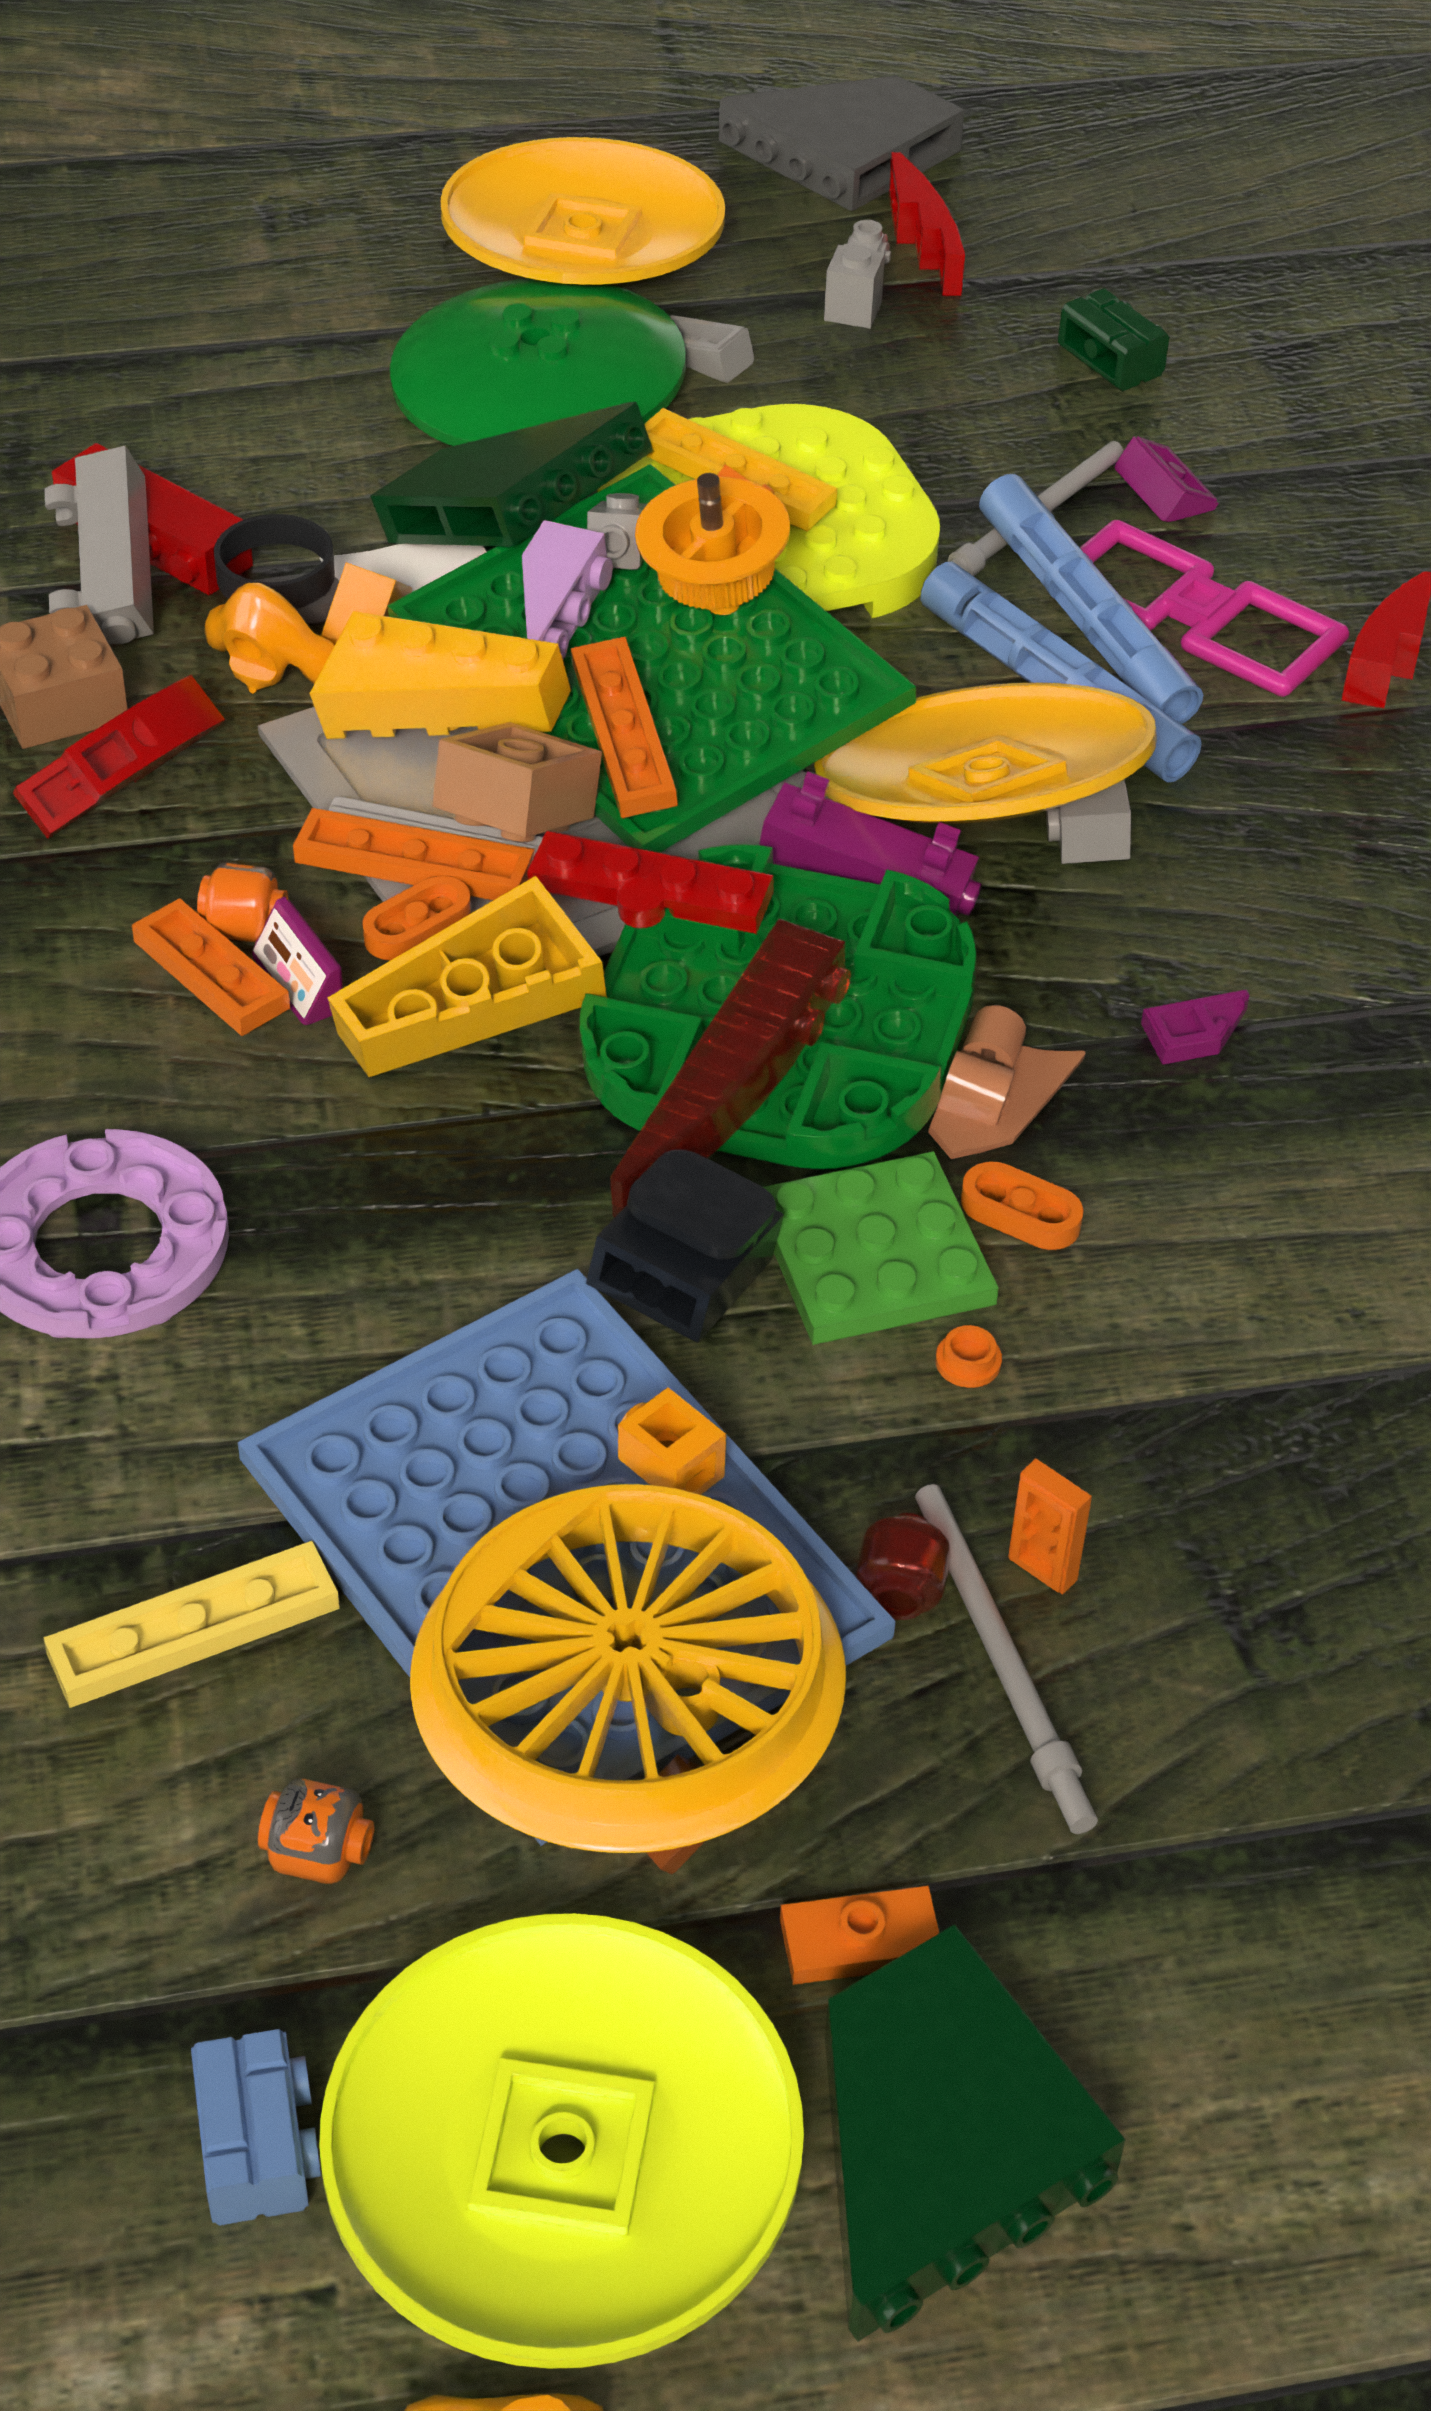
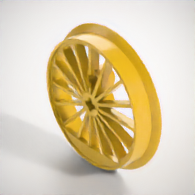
M642 1484L596 1486L556 1495L522 1509L486 1533L462 1558L447 1584L428 1610L415 1642L410 1671L412 1706L422 1739L443 1774L465 1797L495 1819L535 1838L570 1848L607 1853H645L690 1846L729 1833L768 1812L804 1781L823 1756L840 1719L846 1686L845 1656L840 1634L833 1616L820 1593L806 1577L799 1563L772 1533L744 1513L712 1498L676 1488ZM616 1542L653 1543L633 1606L629 1609L627 1607ZM604 1544L615 1610L569 1550ZM668 1545L700 1553L649 1606ZM550 1558L585 1606L526 1571L531 1566ZM721 1562L743 1575V1577L682 1605ZM507 1590H510L554 1617L497 1607L494 1604ZM764 1594L771 1599L781 1612L780 1614L708 1622ZM473 1629L541 1642L459 1652L462 1642ZM795 1639L801 1662L796 1665L715 1648ZM547 1669L476 1704H471L467 1701L458 1682L460 1679ZM720 1677L789 1690L791 1692L781 1709L776 1714L771 1715L721 1686ZM574 1686L516 1747L509 1746L488 1728L492 1724ZM682 1688H692L700 1691V1693L693 1696H681L675 1691ZM602 1691L604 1693L579 1771L577 1773H567L535 1761L592 1699ZM618 1701L632 1703L645 1779L594 1778ZM646 1708L664 1730L677 1736H683L705 1766L676 1775L659 1776ZM719 1714L756 1736L730 1754H722L706 1731L714 1726Z

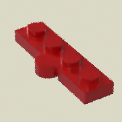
M546 831L527 871L528 880L536 876L550 893L617 906L620 920L633 928H648L656 925L665 916L666 908H669L674 918L757 934L774 893L773 875L551 831Z

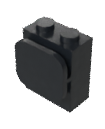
M687 1150L668 1151L662 1154L635 1181L630 1188L627 1205L597 1235L586 1284L699 1343L771 1262L784 1214L775 1210L776 1202L774 1197L760 1185L697 1153Z

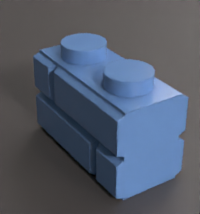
M280 2029L246 2034L240 2040L228 2037L196 2043L191 2048L206 2192L212 2223L220 2226L254 2220L261 2214L271 2217L303 2211L309 2206L305 2179L321 2177L315 2127L299 2130L296 2107L311 2104L305 2056L289 2058L286 2032Z

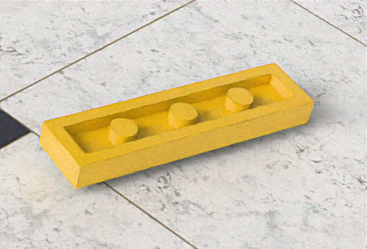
M662 408L644 424L653 451L646 455L647 457L694 479H698L704 473L718 475L726 464L749 481L760 486L766 484L771 487L775 495L785 506L789 515L790 525L808 532L836 506L838 488L665 408Z

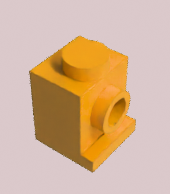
M669 1387L647 1403L642 1402L633 1406L618 1424V1459L649 1485L676 1488L701 1495L725 1476L726 1433Z

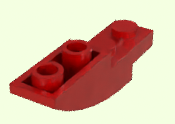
M189 675L137 703L65 749L61 757L16 786L13 794L46 838L49 839L132 781L138 782L224 723L225 718L194 677Z

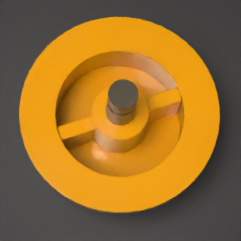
M704 473L698 479L680 483L657 495L642 510L635 527L638 551L645 562L657 571L658 581H660V585L665 593L669 594V597H673V600H678V603L683 602V605L694 606L696 609L701 608L703 610L706 608L717 615H728L735 612L743 602L754 599V596H758V593L763 592L762 589H766V585L770 584L769 581L774 576L775 560L783 552L790 535L788 512L776 495L756 483L737 478L718 477L714 473Z

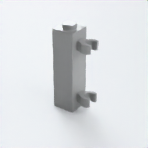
M126 445L76 457V485L54 484L44 490L45 507L47 510L56 509V523L58 526H68L78 522L81 591L62 589L50 593L49 613H55L63 608L87 605L109 645L124 644L135 638L153 635L145 475Z

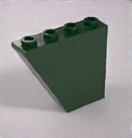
M628 402L440 449L370 495L388 543L514 547L535 533L544 520L552 521L651 453L653 448L637 402Z
M955 1924L828 1999L825 2049L848 2329L857 2342H859L879 2328L884 2333H890L901 2328L921 2310L924 2299L946 2285L951 2290H958L968 2285L986 2269L990 2257L1013 2243L1016 2248H1024L1032 2244L1052 2226L1055 2220L1054 2216L1076 2202L1081 2207H1088L1102 2199L1118 2181L1117 2173L1126 2139Z

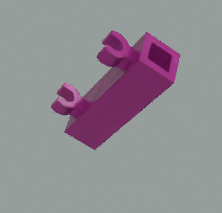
M808 771L805 775L802 789L784 782L763 822L759 842L761 846L773 847V864L880 885L886 869L900 872L929 884L949 898V910L957 918L959 913L970 916L980 893L982 883L973 880L979 857L956 848L961 834L960 829L939 822L934 838L931 839L872 815L854 811L851 807L825 798L830 780Z

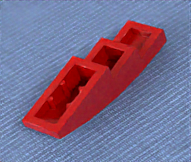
M891 152L888 194L896 244H915L919 270H938L942 295L962 296L965 251L957 225L944 200L925 175L901 152Z

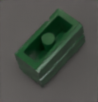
M1105 288L1087 294L1085 299L1079 297L1064 304L1061 309L1058 343L1120 391L1124 392L1138 386L1141 380L1147 382L1162 376L1166 366L1170 337L1161 326L1149 321L1134 310L1129 303L1120 301Z

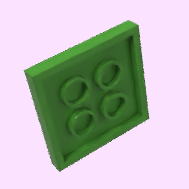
M934 1151L763 1187L774 1197L776 1202L775 1210L784 1214L774 1255L812 1345L997 1304L999 1289Z

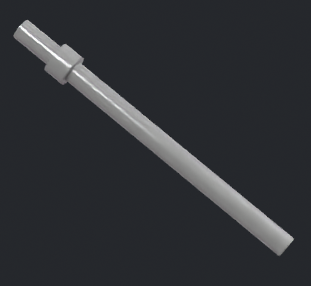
M1116 441L1109 442L1039 494L1038 498L1051 512L1114 465L1124 451L1122 446ZM994 528L974 544L965 543L949 555L948 562L956 563L965 571L975 576L984 569L985 561L1005 547L1007 543Z
M935 1484L924 1486L916 1493L915 1499L1032 1747L1034 1754L1030 1760L1042 1788L1053 1792L1070 1831L1074 1834L1085 1833L1097 1824L1098 1819L1079 1781L1082 1768L1071 1745L1066 1741H1060L941 1488Z

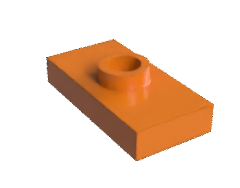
M1036 1458L1020 1473L1008 1557L1028 1573L1063 1595L1078 1580L1092 1496Z
M929 1886L783 1904L780 1907V1923L793 1985L869 1975L939 1934Z

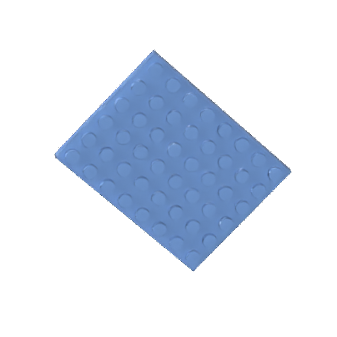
M578 1269L238 1442L239 1457L242 1463L305 1543L313 1541L329 1575L409 1677L415 1642L428 1610L447 1584L462 1558L486 1533L522 1509L566 1492L604 1485H649L618 1459V1424L633 1406L642 1402L647 1403L669 1387L724 1432L597 1289L586 1284L587 1278ZM726 1434L725 1476L701 1495L722 1502L749 1516L772 1533L789 1550L799 1563L806 1577L820 1593L833 1616L843 1646L845 1666L894 1638L895 1620ZM616 1542L627 1607L629 1609L633 1606L653 1543ZM604 1544L569 1550L615 1610ZM668 1545L649 1606L700 1553ZM550 1558L531 1566L526 1571L585 1606ZM721 1562L682 1605L743 1577V1575ZM507 1590L494 1604L497 1607L554 1617L510 1590ZM764 1594L708 1622L780 1614L781 1612L771 1599ZM473 1629L462 1642L459 1652L541 1642ZM795 1639L715 1648L796 1665L801 1662ZM547 1669L460 1679L458 1682L467 1701L471 1704H476ZM720 1677L721 1686L766 1712L784 1703L791 1692L789 1690ZM574 1686L492 1724L488 1728L509 1746L516 1747ZM682 1688L675 1691L681 1696H693L700 1693V1691L692 1688ZM602 1691L592 1699L535 1761L567 1773H577L579 1771L604 1694ZM618 1701L594 1778L606 1780L645 1779L631 1702ZM646 1708L658 1774L677 1754L686 1759L696 1755L683 1736H677L664 1730ZM719 1714L714 1726L706 1731V1733L716 1743L740 1729L741 1726ZM535 1838L540 1846L547 1843V1841Z

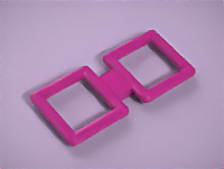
M1112 520L1080 547L1094 563L1115 544L1120 543L1184 573L1146 608L1127 599L1124 600L1129 603L1133 611L1150 631L1168 616L1192 627L1182 636L1180 641L1181 647L1185 652L1277 696H1288L1349 638V629L1346 625L1252 581H1245L1232 590L1211 580L1214 574V567L1209 561L1121 520ZM1249 604L1319 636L1315 642L1281 673L1211 640Z

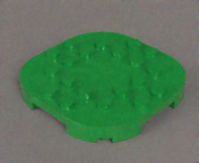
M737 844L698 850L699 861L773 875L774 893L758 932L754 934L674 918L669 908H666L663 919L652 927L633 928L626 924L624 925L604 971L607 998L586 993L581 1005L580 1038L583 1064L588 1083L595 1096L615 1117L636 1130L651 1136L792 1167L831 1169L853 1166L882 1157L909 1141L928 1122L938 1105L948 1072L972 1009L975 993L976 948L968 922L961 923L949 910V898L940 891L917 878L886 869L880 885L773 864V847Z

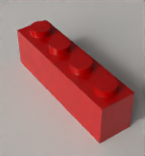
M98 443L93 444L52 471L53 484L75 486V458L108 449ZM138 465L145 475L150 564L210 596L219 590L214 559L215 543L226 529L243 519ZM250 548L235 556L226 567L237 575L253 566L252 549Z

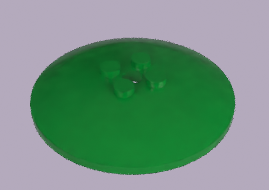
M523 278L498 282L464 292L423 314L406 330L398 341L391 357L390 380L394 399L406 418L429 436L445 444L456 446L628 402H637L645 424L662 408L666 409L680 390L686 372V351L683 337L675 322L664 310L639 294L612 284H562Z

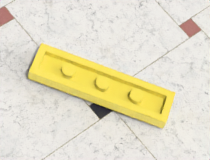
M309 1541L43 1638L49 1661L69 1708L338 1610L340 1609L338 1591L313 1541Z

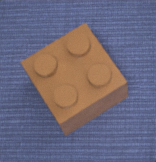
M87 605L63 608L52 614L21 622H9L0 627V706L22 749L95 730L128 710L122 667Z
M511 722L439 739L432 807L455 814V821L464 825H488L500 829V835L512 841L529 842L535 840L537 834L546 831H568L570 825L594 818L602 751Z

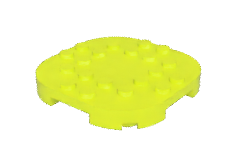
M778 404L752 409L740 408L731 413L688 419L838 488L836 506L808 532L790 525L789 540L783 552L775 560L774 567L825 611L863 604L870 616L876 618L907 606L921 595L923 583L937 567L940 534L939 517L932 502L894 446L878 429L851 414L827 407L806 404ZM645 456L598 488L597 492L649 464L675 485L694 480V478Z

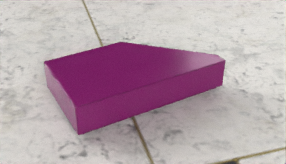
M1245 989L1143 1009L1141 1025L1162 1065L1216 1055L1220 1053L1247 1011L1250 995Z

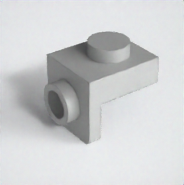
M635 494L606 495V501H601L587 513V530L604 533L607 558L612 560L613 568L638 569L642 565V556L636 545L635 527L639 515L647 504L639 503V496Z

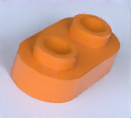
M434 876L373 907L366 913L363 919V935L366 949L370 954L379 959L391 961L471 914V899L468 887L465 883L453 877Z
M1001 1162L977 1164L970 1168L964 1176L961 1205L966 1214L975 1221L1041 1249H1062L1070 1246L1078 1239L1082 1225L1083 1206L1079 1198L1069 1190Z

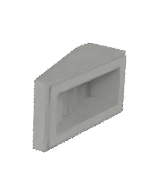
M674 315L670 316L680 330L684 340L686 367L728 383L753 364L754 354L748 328Z

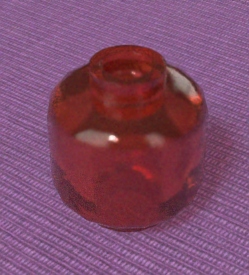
M901 1513L881 1518L868 1527L863 1537L855 1577L894 1620L914 1619L920 1614L936 1607L945 1592L951 1560L949 1540L938 1527L917 1514Z

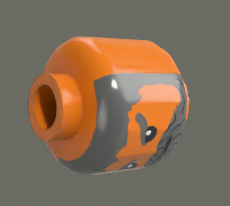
M221 863L216 867L211 876L204 875L198 892L197 913L227 939L256 942L262 934L264 925L276 900L282 897H286L288 900V892L278 888L275 873L269 868Z
M297 1778L290 1781L282 1792L273 1791L269 1795L259 1825L258 1846L259 1849L267 1850L270 1865L275 1871L324 1884H333L343 1879L352 1863L363 1865L367 1860L373 1841L374 1821L363 1818V1804L357 1791L311 1779Z

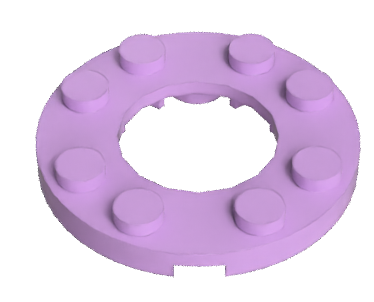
M105 1129L106 1138L84 1139L68 1143L67 1134L39 1143L10 1159L0 1167V1312L23 1326L46 1333L52 1337L103 1338L128 1334L152 1325L162 1324L191 1304L210 1285L218 1273L225 1258L229 1239L228 1217L221 1187L213 1173L200 1159L183 1147L164 1138L142 1132L119 1129ZM90 1194H121L142 1201L157 1214L162 1225L160 1243L149 1259L141 1264L134 1262L130 1266L131 1271L124 1274L102 1271L94 1273L86 1279H77L75 1274L70 1271L62 1274L53 1270L40 1258L35 1247L37 1231L51 1212L70 1200Z

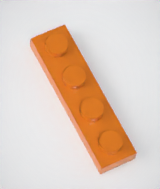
M626 637L571 648L573 667L599 749L602 751V759L621 818L678 806L676 788Z
M317 808L311 809L293 844L295 863L409 885H415L434 876H449L465 883L470 891V896L488 900H495L528 880L527 871L535 856V849Z

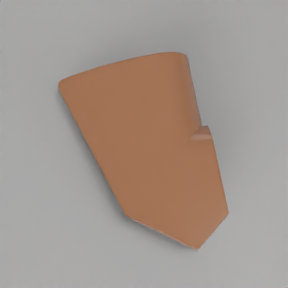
M997 1005L985 1006L978 1010L974 1016L962 1050L956 1051L928 1133L950 1159L978 1154L1013 1144L1084 1060L1085 1051H1053L1022 1046L1026 1035V1026L1023 1019L1015 1011L1007 1007Z

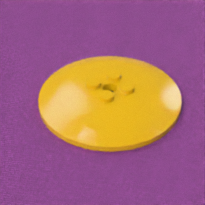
M563 137L532 140L505 146L485 153L463 165L450 177L443 188L441 195V220L448 236L457 246L475 259L491 267L540 281L562 284L602 285L653 278L680 269L699 259L721 237L725 223V202L720 189L707 174L675 155L656 148L620 140Z
M1007 683L975 686L916 698V703L814 762L816 775L830 780L826 796L832 801L851 807L857 812L920 823L938 824L942 822L944 824L996 821L1058 808L1102 791L1124 780L1141 768L1152 756L1157 743L1156 725L1154 717L1142 704L1122 694L1104 689L1061 683Z

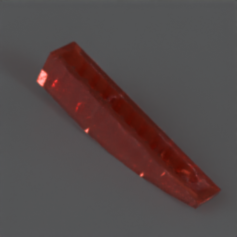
M782 919L777 920L611 1175L612 1212L614 1218L627 1205L631 1186L662 1154L671 1150H687L708 1158L763 1104L793 1066L805 1045L813 1046L816 1043L824 1025L825 1013L832 1003L839 1004L843 1000L850 983L851 971L845 968V941Z

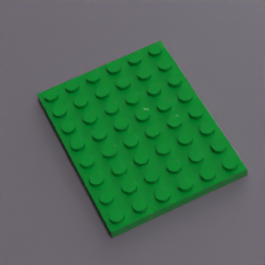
M649 464L580 501L551 522L587 529L588 511L601 501H606V495L613 493L635 494L639 496V503L648 504L657 495L675 486V484ZM536 532L514 547L497 546L387 605L389 617L527 639L522 554ZM642 558V565L638 569L613 568L608 587L604 591H599L591 604L586 623L582 627L578 626L571 637L567 653L563 659L571 692L552 731L542 733L600 751L573 667L571 648L626 637L676 788L678 806L621 818L601 756L594 815L628 847L660 853L916 703V686L776 569L772 580L769 581L770 584L766 585V589H762V593H758V596H754V599H749L748 602H743L731 614L717 615L706 608L702 610L701 608L696 609L694 606L689 607V605H683V602L678 603V600H673V597H669V594L665 593L660 585V581H658L657 571L650 567Z

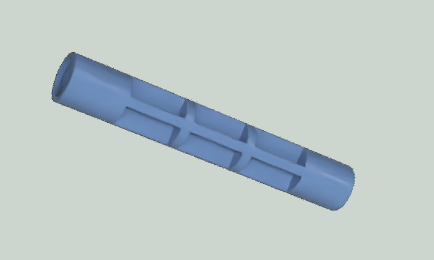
M1007 474L990 483L980 498L979 508L982 514L1040 580L1050 596L1055 598L1080 628L1090 644L1095 646L1119 675L1124 684L1179 723L1183 724L1198 711L1203 701V692L1168 649L1158 641L1136 615L1129 603L1119 595L1096 568L1089 556L1079 548L1057 522L1054 515L1020 476Z
M945 562L937 566L929 574L921 590L920 599L922 605L1029 683L1074 684L1104 689L1129 697L1148 709L1155 719L1157 743L1152 756L1143 766L1168 783L1175 782L1182 778L1194 765L1202 744L1200 737L956 563Z

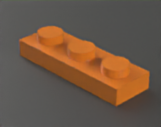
M179 898L132 924L134 942L241 1036L290 1009L289 991L182 899Z

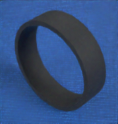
M267 514L247 518L226 529L215 543L214 559L217 584L222 594L228 599L239 587L247 583H262L280 593L298 609L320 599L329 591L334 582L335 568L332 540L322 527L302 517L287 514ZM267 544L300 546L316 553L323 559L321 564L308 574L281 582H260L246 579L233 573L226 567L241 552Z

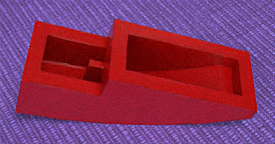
M1424 571L1402 584L1386 597L1368 617L1356 638L1350 656L1341 701L1384 709L1391 676L1413 680L1431 595V572Z

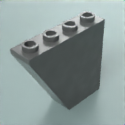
M897 75L726 96L720 99L719 141L838 205L854 211L889 191L891 152H901L919 171L923 172L961 151L965 109Z

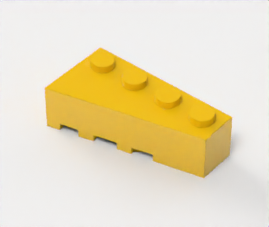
M353 611L309 694L326 739L346 738L347 731L370 730L372 737H395L396 729L426 728L428 736L450 735V731L459 727L477 726L479 730L508 722L539 732H551L571 692L558 643Z
M534 876L327 998L337 1034L367 1076L372 1077L581 1008L586 993L606 998L607 995L602 961L540 880Z

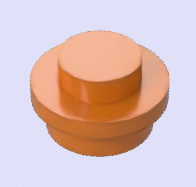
M964 1325L951 1330L937 1347L935 1361L939 1373L948 1382L960 1387L976 1388L989 1384L998 1376L1002 1364V1353L990 1332L978 1326Z

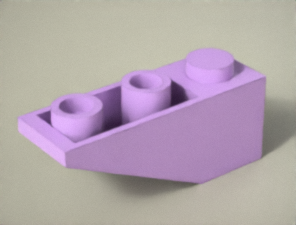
M544 520L522 554L527 639L558 643L562 659H564L571 637L578 626H584L589 617L591 604L599 591H604L608 587L612 577L613 564L612 560L607 558L604 533Z

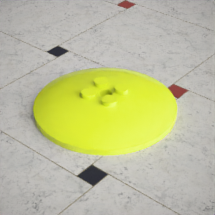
M576 1913L542 1914L498 1922L460 1935L431 1950L409 1965L381 1990L363 2011L349 2032L335 2060L323 2101L320 2118L319 2148L323 2185L330 2213L342 2243L359 2271L375 2291L399 2314L439 2340L485 2359L516 2366L546 2369L584 2368L615 2363L643 2355L678 2340L720 2312L752 2281L774 2249L793 2207L801 2174L804 2127L802 2102L797 2078L788 2052L778 2032L754 1997L718 1963L683 1941L635 1922L606 1916ZM559 2134L572 2135L579 2139L585 2147L581 2156L569 2163L552 2162L542 2154L540 2149L547 2139Z

